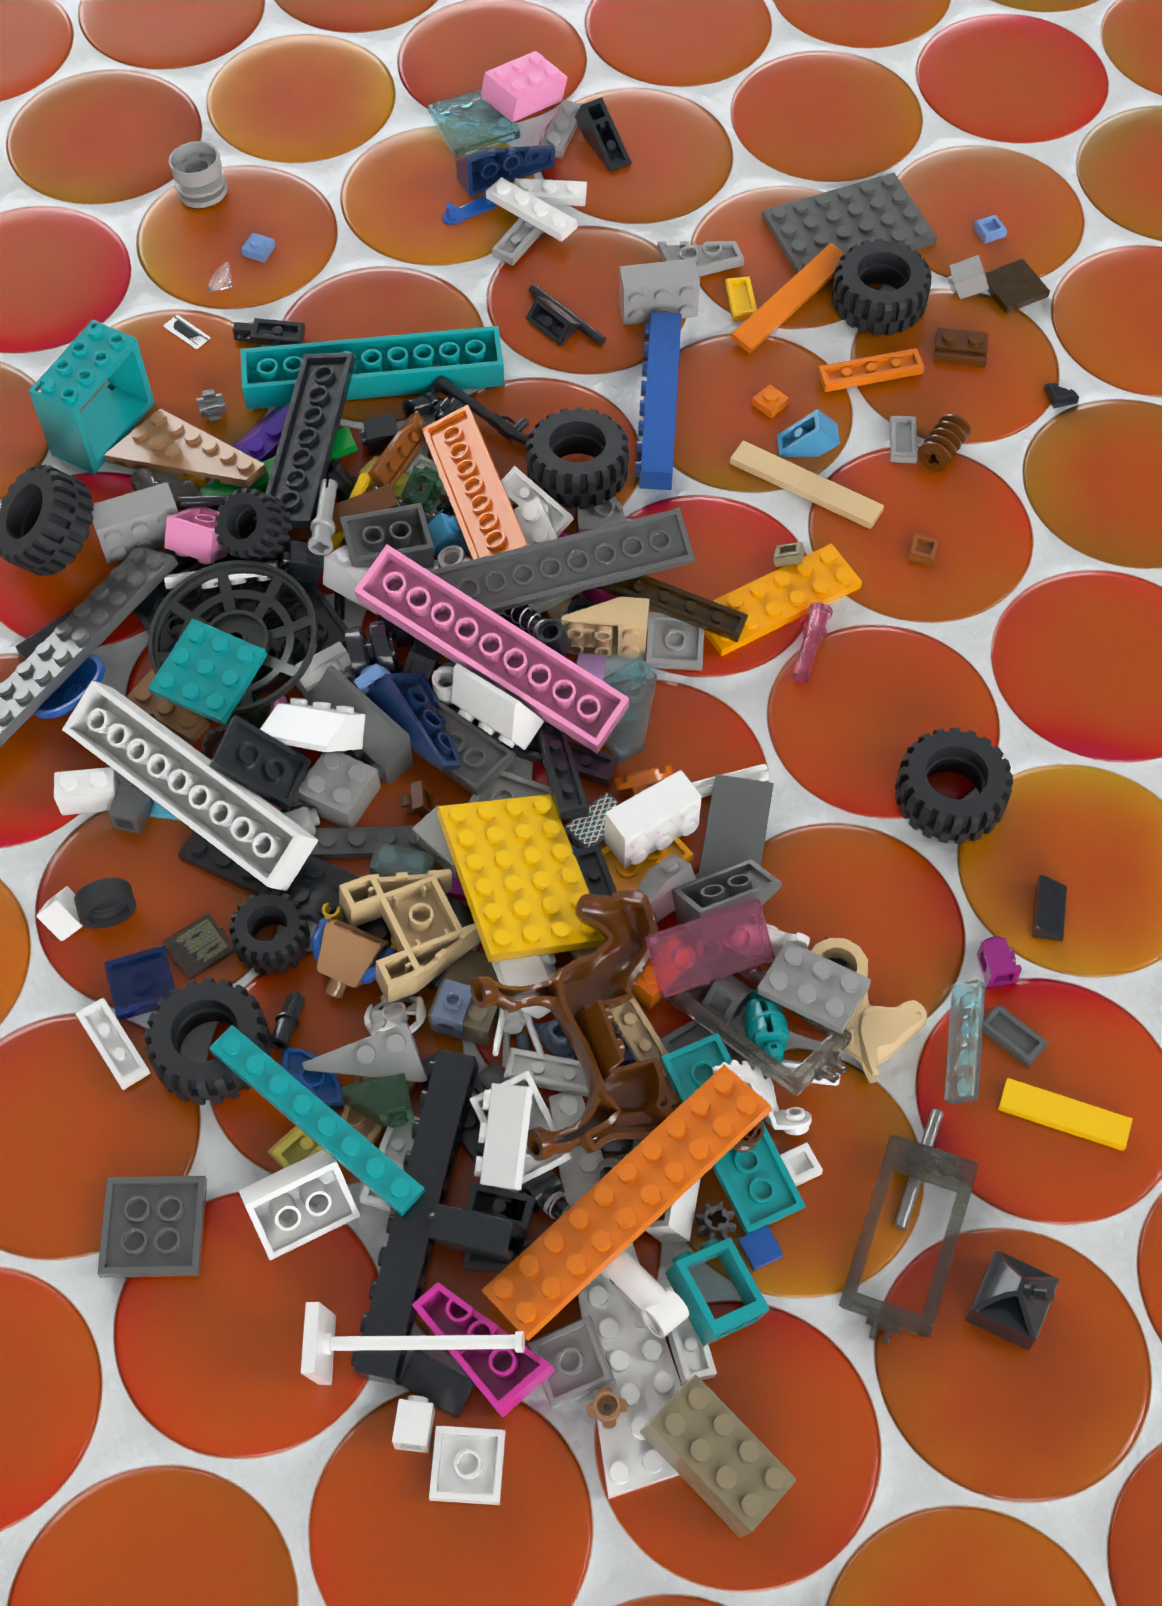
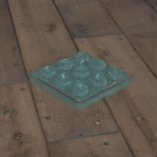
M482 89L428 105L429 114L455 158L521 138L520 129L516 122L512 123L484 100L481 97Z

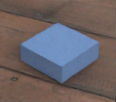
M996 214L974 221L973 229L984 244L1005 238L1008 230Z

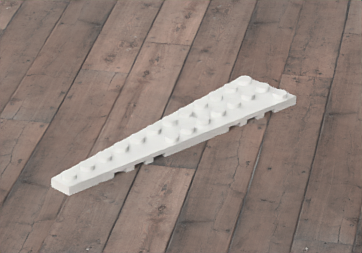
M563 1092L549 1097L551 1117L557 1130L564 1129L577 1122L586 1108L581 1095ZM578 1146L569 1152L572 1159L559 1165L561 1182L565 1190L564 1195H566V1201L569 1204H575L598 1182L597 1167L604 1160L601 1150L588 1154L581 1146ZM631 1243L625 1250L639 1263L633 1243ZM600 1273L578 1294L581 1319L587 1316L592 1318L616 1381L607 1385V1387H610L612 1392L619 1398H624L628 1403L627 1411L619 1415L616 1420V1426L613 1429H605L602 1422L596 1418L608 1499L679 1475L639 1431L678 1391L681 1383L665 1337L659 1338L654 1335L644 1323L641 1314ZM596 1389L592 1392L593 1399H595V1397L598 1395L599 1389ZM610 1405L604 1406L606 1411H609L611 1408Z

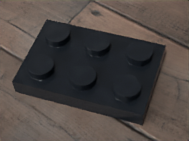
M235 715L230 720L209 767L287 811L292 806L311 760Z

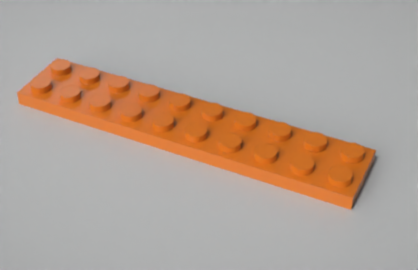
M724 1064L481 1290L484 1296L517 1331H524V1337L529 1341L772 1111L771 1105Z

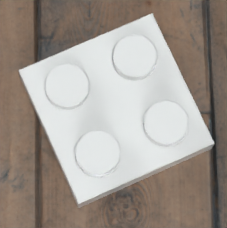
M436 1426L429 1500L500 1505L506 1431Z

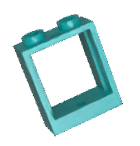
M731 1237L721 1242L714 1238L699 1247L700 1251L691 1254L689 1250L680 1253L672 1259L673 1265L665 1273L674 1292L679 1295L689 1311L688 1318L703 1347L759 1321L770 1310ZM719 1257L745 1306L715 1320L689 1269Z

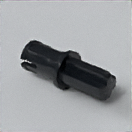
M299 992L287 995L282 1011L275 1017L277 1024L269 1044L276 1050L285 1051L288 1049L292 1034L300 1025L299 1016L305 1003V997L301 996Z

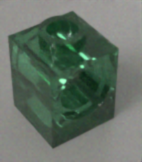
M414 466L401 496L406 502L411 504L422 503L424 509L431 512L444 486L438 476L439 473L426 466L424 469ZM429 483L426 490L419 491V487L422 484Z

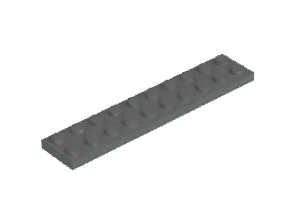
M677 508L429 571L494 613L692 564L695 563V556L681 510Z
M142 546L133 549L128 557L118 567L114 568L99 586L93 589L87 599L82 604L76 606L73 613L63 623L59 624L54 632L44 642L40 643L35 651L24 662L20 663L4 682L0 683V747L178 565L173 555Z

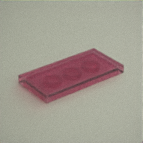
M754 899L645 937L659 993L663 998L775 959L761 900Z

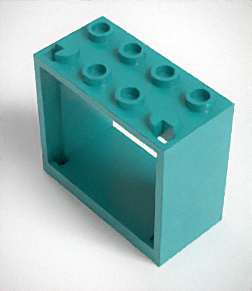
M92 320L28 391L51 455L92 474H95L105 463L106 460L103 455L125 438L155 404L137 339L95 320ZM108 380L107 383L100 389V391L92 398V400H91V401L85 406V408L80 412V410L83 408V406L90 400V398L97 392V390L105 383V381Z

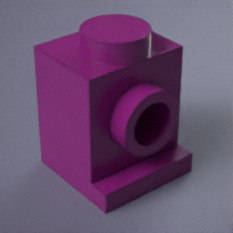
M993 936L981 942L977 958L986 988L1016 983L1022 968L1020 964L1016 965L1015 952L1013 948L1008 947L1006 938Z

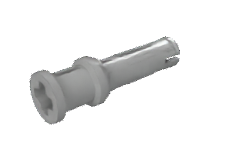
M327 479L321 481L316 518L311 522L312 538L308 541V549L316 555H327L333 550L331 537L335 533L336 526L332 519L338 484L332 479H329L328 488H326Z

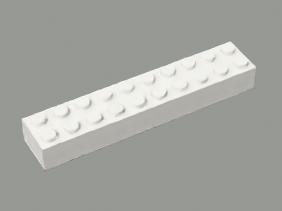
M92 680L62 729L267 887L287 891L318 842V839L260 796L209 767L211 762L209 758L113 687Z

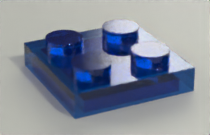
M165 945L104 962L118 1021L157 1010V1003L162 998L167 1000L171 997L169 992L176 988Z

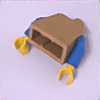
M326 903L322 906L324 918L319 920L312 935L311 944L314 959L317 962V971L330 977L325 992L333 997L342 998L347 985L356 988L376 980V961L398 953L399 950L393 937H391V947L387 946L388 941L340 921L343 915L340 906L337 907V911L334 914H328L331 907L329 903Z

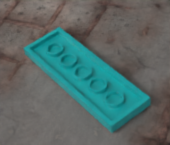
M718 1033L660 1058L661 1065L682 1103L713 1075V1067L720 1066L723 1062L730 1065L732 1061ZM764 1122L763 1136L751 1151L739 1153L731 1149L712 1167L745 1235L788 1217L806 1207Z

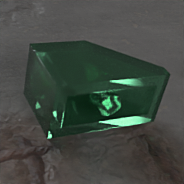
M405 1073L341 1087L345 1105L382 1127L399 1128L405 1126L408 1121L414 1120Z

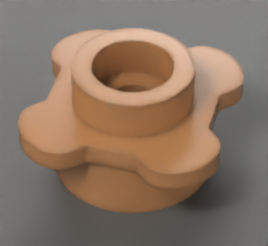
M604 1386L598 1390V1395L593 1402L587 1405L586 1410L588 1416L599 1419L605 1429H613L616 1426V1420L619 1415L627 1411L628 1403L624 1398H619L612 1392L610 1387ZM605 1405H610L609 1411L604 1410Z

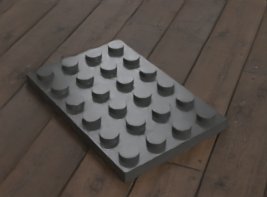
M894 172L762 210L761 218L795 274L802 270L831 242L845 253L854 245L860 246L863 241L867 240L874 242L876 239H883V241L890 242L891 239L897 241L898 244L902 245L905 243L909 245L912 251L935 245L937 236Z

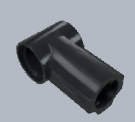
M331 459L326 479L327 484H329V479L337 482L336 494L339 496L337 499V503L350 498L359 477L351 476L337 459Z

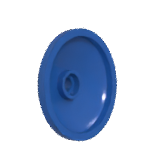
M91 654L33 714L38 718L54 719L72 714L92 680L99 683L103 682L105 674L103 661L97 655Z

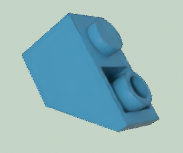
M440 512L428 524L434 545V556L438 557L444 548L451 545L461 547L465 555L470 554L456 516Z

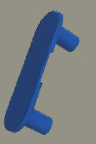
M489 187L484 188V196L472 200V202L463 206L455 207L453 203H447L446 212L442 215L443 222L447 225H455L495 208L497 204L486 198V190Z

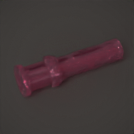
M814 602L809 605V617L802 627L804 637L793 673L791 674V679H796V682L800 684H806L809 681L819 643L826 637V625L828 619L833 615L832 608L824 603Z

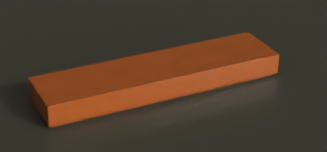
M418 412L409 416L367 473L378 488L390 483L394 487L425 444L426 439L422 428L427 425Z

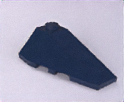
M554 145L485 149L456 160L457 179L468 196L471 197L483 193L484 188H490L501 177L509 182H513L515 178L522 179L555 167Z
M423 673L384 674L368 691L366 696L409 734L411 746L440 770L459 768L462 763L453 738L446 734L443 727L447 723L444 715L438 713L436 705L439 703L437 695Z

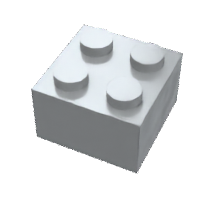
M339 751L323 752L297 792L299 802L304 801L309 809L315 807L318 817L341 828L355 827L381 788L378 769Z

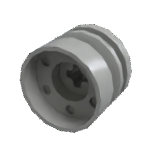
M194 141L182 144L170 154L169 167L175 181L174 184L178 197L183 204L193 208H206L215 205L225 197L228 185L222 170L220 155L215 146L203 141Z

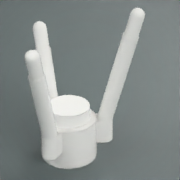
M499 1007V1019L492 1054L494 1056L499 1054L503 1035L502 1067L506 1068L511 1034L520 1033L525 1024L538 1056L543 1058L544 1052L533 1025L532 1016L522 1010L508 1014Z

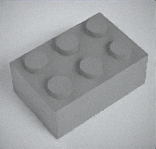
M695 258L620 266L619 307L623 325L648 323L651 321V312L681 313V319L698 317L700 278Z
M168 482L94 504V511H92L93 524L107 564L124 560L133 549L141 546L152 550L165 546L166 518L178 513Z

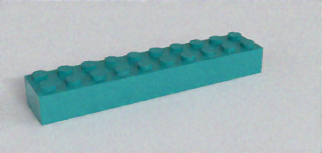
M499 326L240 349L242 390L247 409L278 407L290 403L304 354L354 353L356 363L346 400L421 394L429 391L432 384L437 382L441 376L461 390L505 386Z

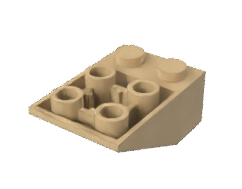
M621 596L562 616L561 623L571 642L568 653L574 655L586 653L607 655V657L617 656L628 659H645L650 599Z

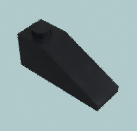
M601 97L582 104L575 115V119L585 140L607 170L613 172L631 165L632 162L603 98Z

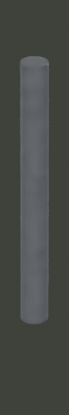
M938 1109L931 1110L893 1225L901 1231H905L944 1115Z

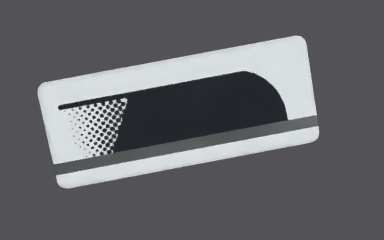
M176 315L164 325L166 329L195 349H198L210 339L208 335L179 315Z

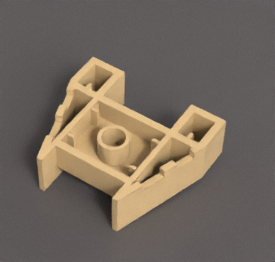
M451 869L429 870L428 874L416 875L400 872L396 873V876L379 877V874H372L339 885V904L349 924L356 927L383 917L397 945L398 953L376 961V980L388 1004L417 993L478 944L479 934L475 923L462 928L445 893L451 891Z

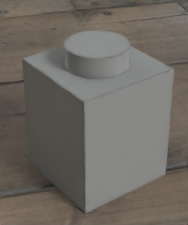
M979 255L950 265L952 276L948 277L949 285L952 291H957L960 300L989 290L985 270Z

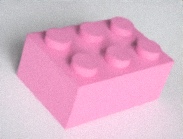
M534 51L486 71L481 97L513 123L562 101L567 76L541 54Z

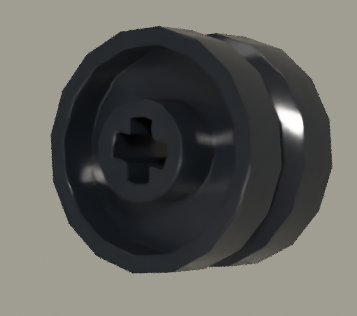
M384 619L370 623L368 627L369 642L364 630L360 626L345 629L347 648L356 678L361 675L360 673L364 668L376 663L388 669L390 673H399L397 652Z

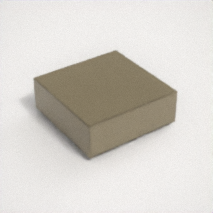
M803 542L776 546L773 558L775 567L802 563L805 551Z

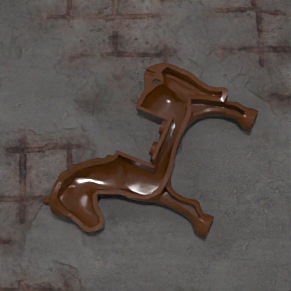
M637 889L619 891L611 896L588 893L580 897L575 907V915L582 923L602 934L607 941L594 953L577 958L559 969L549 980L527 986H507L496 982L488 976L472 978L470 984L471 995L474 1003L479 1008L496 1005L508 1014L531 1006H541L550 1009L573 1047L585 1074L588 1087V1102L577 1122L558 1131H550L542 1127L528 1131L527 1147L535 1161L546 1160L554 1154L569 1153L578 1146H581L586 1153L590 1154L600 1150L604 1144L611 1140H644L682 1103L680 1098L665 1083V1077L657 1057L615 1068L625 1060V1046L623 1041L615 1036L612 1028L613 1015L610 1010L633 998L631 989L637 985V979L644 974L653 954L657 951V939L659 937V927L656 924L655 912L650 901L643 892ZM664 1098H665V1100H666L665 1106H660V1104L662 1103V1101H663Z

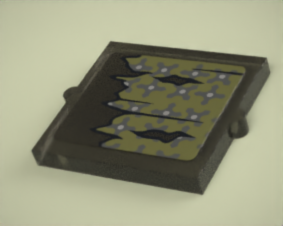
M208 913L163 941L164 946L173 957V963L180 966L190 981L235 952L234 947L225 936L224 929L219 928Z

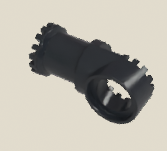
M434 383L429 391L421 393L418 398L404 400L402 402V410L405 411L403 414H406V419L416 412L420 416L435 414L434 407L440 400L444 401L446 399L438 397L435 392H442L449 399L452 396L439 386H435Z

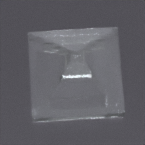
M224 262L213 273L207 286L208 292L232 287L230 263Z

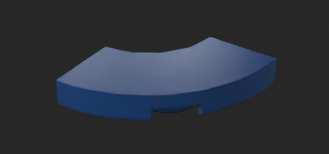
M292 1047L282 1051V1068L331 1109H344L343 1092L335 1073L304 1070L302 1062L318 1056Z

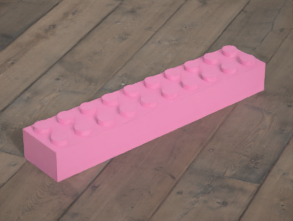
M389 545L384 547L354 590L360 603L449 660L462 665L517 699L537 716L596 754L629 707V698Z

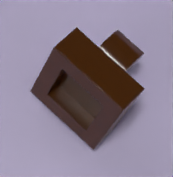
M422 781L411 783V794L400 797V806L402 809L407 808L408 815L417 814L423 819L434 809V793Z

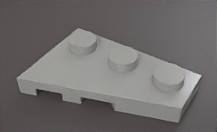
M680 241V245H667L666 242H657V249L663 262L695 258L699 277L744 266V257L736 241H706L703 245H689V241Z

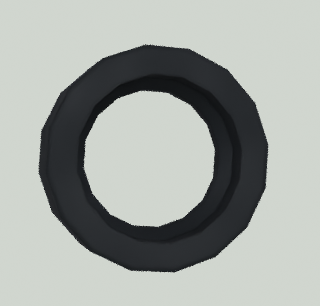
M103 878L93 881L77 891L74 897L80 923L85 927L94 929L118 925L130 918L137 908L131 884L125 879Z

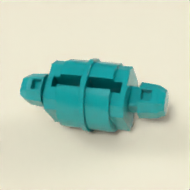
M753 989L754 991L746 1003V1011L743 1015L746 1036L749 1038L750 1045L755 1049L757 1055L765 1056L766 1061L771 1065L780 1064L783 1061V1051L787 1049V1041L790 1036L786 1016L783 1014L779 1004L757 994V989Z

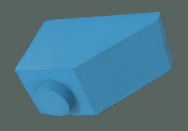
M818 409L777 435L779 456L782 458L820 457L840 444L838 424Z

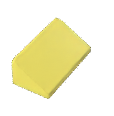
M295 1126L267 1152L284 1169L323 1150V1148Z

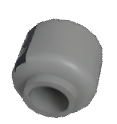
M304 801L293 803L287 811L279 809L281 813L312 836L316 834L315 826L320 824V820L315 807L309 809Z

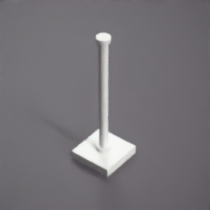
M306 1302L301 1374L318 1385H332L334 1351L515 1349L516 1353H524V1331H516L515 1335L335 1336L336 1315L320 1302Z

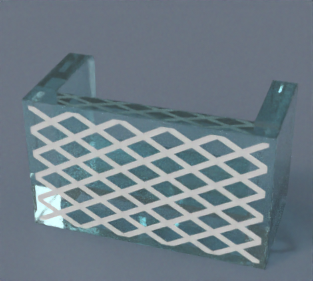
M608 791L589 806L588 817L574 818L564 826L571 846H575L577 849H585L598 845L605 839V812L620 804Z

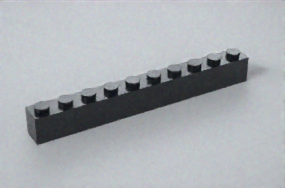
M438 1050L436 1059H431L427 1074L428 1078H430L427 1090L424 1089L421 1093L419 1106L422 1112L420 1120L414 1121L411 1133L414 1143L412 1150L406 1152L403 1162V1170H406L408 1175L423 1186L425 1192L403 1216L395 1211V1214H390L388 1218L386 1233L389 1234L387 1245L386 1247H381L378 1256V1266L381 1268L378 1279H373L369 1290V1299H372L369 1313L365 1312L363 1314L360 1324V1332L363 1333V1336L412 1335L417 1311L412 1304L422 1295L435 1241L428 1237L427 1221L430 1213L435 1212L437 1203L445 1205L470 1106L469 1099L472 1098L479 1070L475 1056ZM408 1350L353 1351L351 1366L354 1367L353 1371L359 1378L399 1386Z

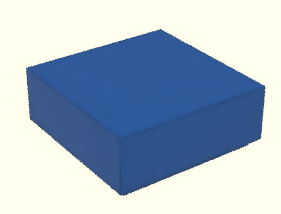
M768 1225L738 1239V1244L753 1272L783 1258V1253Z

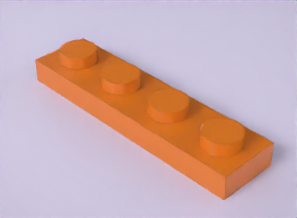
M917 348L818 366L817 374L824 392L921 375L925 367Z

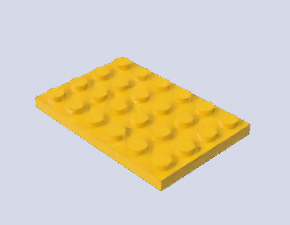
M551 794L438 807L437 816L488 962L600 947L607 941L602 934L582 923L575 915V907L582 895L588 894L589 890L576 857L572 853L573 849L562 821L558 817Z

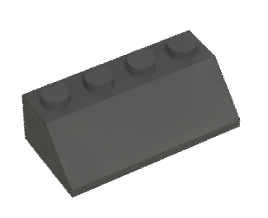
M330 665L310 697L309 705H313V702L331 703L330 708L336 709V706L354 707L355 713L365 714L362 749L348 750V753L352 758L378 769L379 779L389 786L414 765L409 734L334 666Z

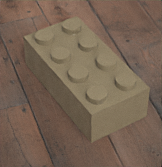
M696 1374L686 1381L639 1431L739 1538L752 1533L797 1481L789 1470Z

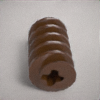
M955 414L944 415L918 449V458L921 463L931 471H943L946 468L945 465L951 462V458L956 455V452L971 434L970 424L961 416Z

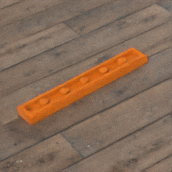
M831 242L732 333L731 339L750 354L835 275L837 262L840 261V257L844 252Z

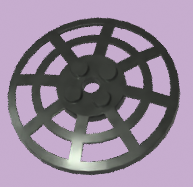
M233 560L202 568L177 584L156 610L148 637V653L155 674L158 673L170 652H160V640L162 630L171 612L185 621L178 640L192 618L263 648L267 654H269L272 641L286 637V647L282 658L279 660L267 655L262 665L273 670L263 679L248 686L240 699L241 706H236L231 714L236 715L248 713L280 699L297 684L312 662L317 647L318 622L309 596L292 576L267 563L252 560ZM256 574L269 577L272 581L265 594L253 590H232L229 575ZM218 579L221 593L205 600L192 612L179 604L181 599L196 587L209 580ZM282 585L288 587L300 599L306 609L307 616L292 622L286 609L275 600ZM249 599L260 603L252 613L245 610H236L234 600ZM223 603L225 613L220 614L210 623L201 618L208 610ZM272 608L280 616L284 626L268 631L263 618L268 610ZM310 627V644L304 661L300 667L288 664L294 650L295 633ZM280 673L291 677L287 683L274 693L261 700L252 701V692L268 685Z

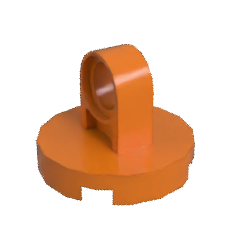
M671 764L664 765V771L659 772L658 767L629 773L625 781L622 780V776L614 778L616 790L633 788L635 796L659 781L673 775Z

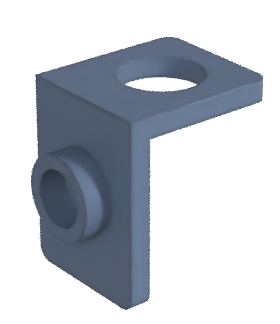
M449 979L444 981L431 1014L433 1031L459 1039L463 1038V1020L472 999L470 985ZM441 1024L450 1025V1026H452L454 1029L446 1028V1027H444V1026L441 1025Z

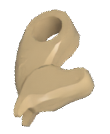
M828 938L815 944L812 952L824 958H840L846 961V965L850 970L868 978L867 957L860 946L846 938ZM867 992L842 1035L823 1025L821 1026L837 1045L853 1058L860 1061L868 1083L872 1084L877 1082L876 1076L879 1075L878 1065L892 1058L925 1026L927 1012L925 1007L915 1000L906 1001L897 1007L871 1006Z

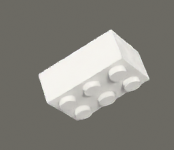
M682 770L605 812L604 842L623 868L631 864L637 865L644 861L650 853L657 849L663 850L667 848L676 838L682 835L688 836L699 826L702 796Z

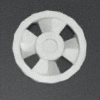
M412 994L389 1004L384 995H381L380 999L382 1002L374 1008L370 1004L364 1015L365 1026L372 1036L407 1022L409 1015L416 1016V1021L409 1026L411 1033H413L424 1023L427 1012L425 1003L420 995L416 997ZM407 1001L413 1004L406 1008L402 1002Z

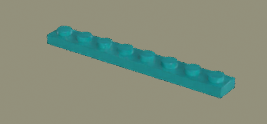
M233 1025L209 1047L214 1056L398 1214L403 1216L425 1192L423 1186Z

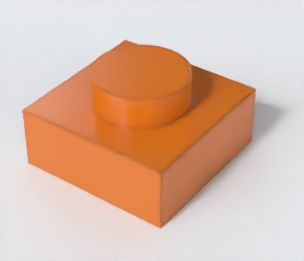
M771 384L752 399V405L769 418H773L789 403V397Z

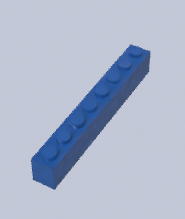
M651 312L650 323L645 322V338H649V342H644L643 357H648V361H643L642 377H647V381L641 380V396H645V400H640L639 416H644V421L639 420L638 436H642L643 441H637V457H641V461H636L635 477L640 478V489L672 490L681 313Z

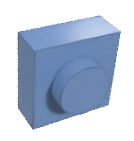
M252 233L241 248L242 256L265 263L276 247L275 240Z
M376 663L364 668L360 673L361 675L354 682L359 690L368 693L384 674L391 673L388 669Z

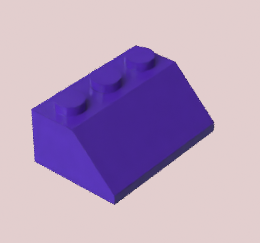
M290 403L273 409L233 444L232 447L260 462L275 457Z

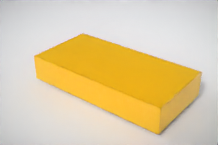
M750 276L725 279V290L733 322L746 321L757 311Z

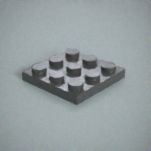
M206 1176L107 1177L98 1276L100 1278L200 1276L207 1192Z

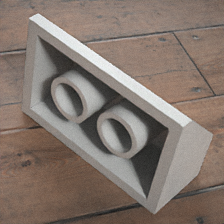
M456 663L454 666L451 702L460 708L458 714L471 723L474 719L480 721L478 727L490 735H493L494 732L499 733L498 740L510 748H513L516 744L525 750L544 721L520 701L462 665Z
M290 698V703H278L260 728V730L285 745L322 752L356 750L363 747L365 714L355 713L354 707L336 706V709L330 708L331 703L313 702V705L307 704V699Z
M553 953L492 962L499 983L507 986L537 984L549 980L557 972L554 965L556 958ZM541 1006L520 1009L537 1019L551 1012L550 1009Z
M492 1083L491 1090L485 1089L482 1109L489 1110L487 1123H480L478 1143H484L483 1157L476 1156L474 1176L480 1177V1184L521 1190L533 1087Z
M321 1150L238 1190L270 1261L360 1217V1213L336 1159L325 1150Z

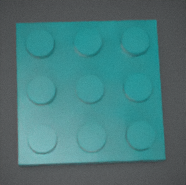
M192 618L149 685L148 690L153 695L224 726L268 654L263 648Z

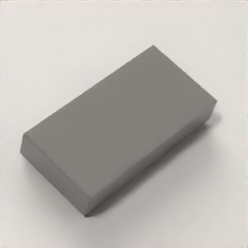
M890 416V462H917L916 417Z

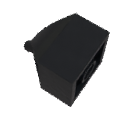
M995 1250L988 1262L965 1321L1029 1350L1037 1340L1060 1279Z

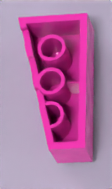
M439 1282L412 1304L435 1335H509ZM525 1346L524 1353H516L515 1349L448 1350L502 1418L555 1372L549 1362L532 1352L527 1346Z

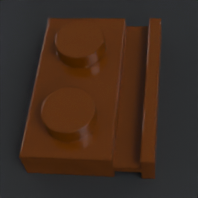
M938 328L934 362L985 368L989 333Z

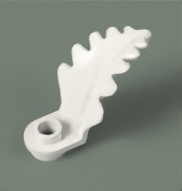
M732 1060L730 1065L723 1062L720 1066L712 1068L714 1074L725 1064L771 1105L772 1111L764 1118L774 1130H784L785 1133L790 1135H801L809 1130V1125L812 1123V1116L809 1112L800 1107L779 1110L773 1082L770 1077L766 1079L763 1077L760 1066H755L754 1070H752L748 1061L744 1060L742 1065H740L737 1060Z

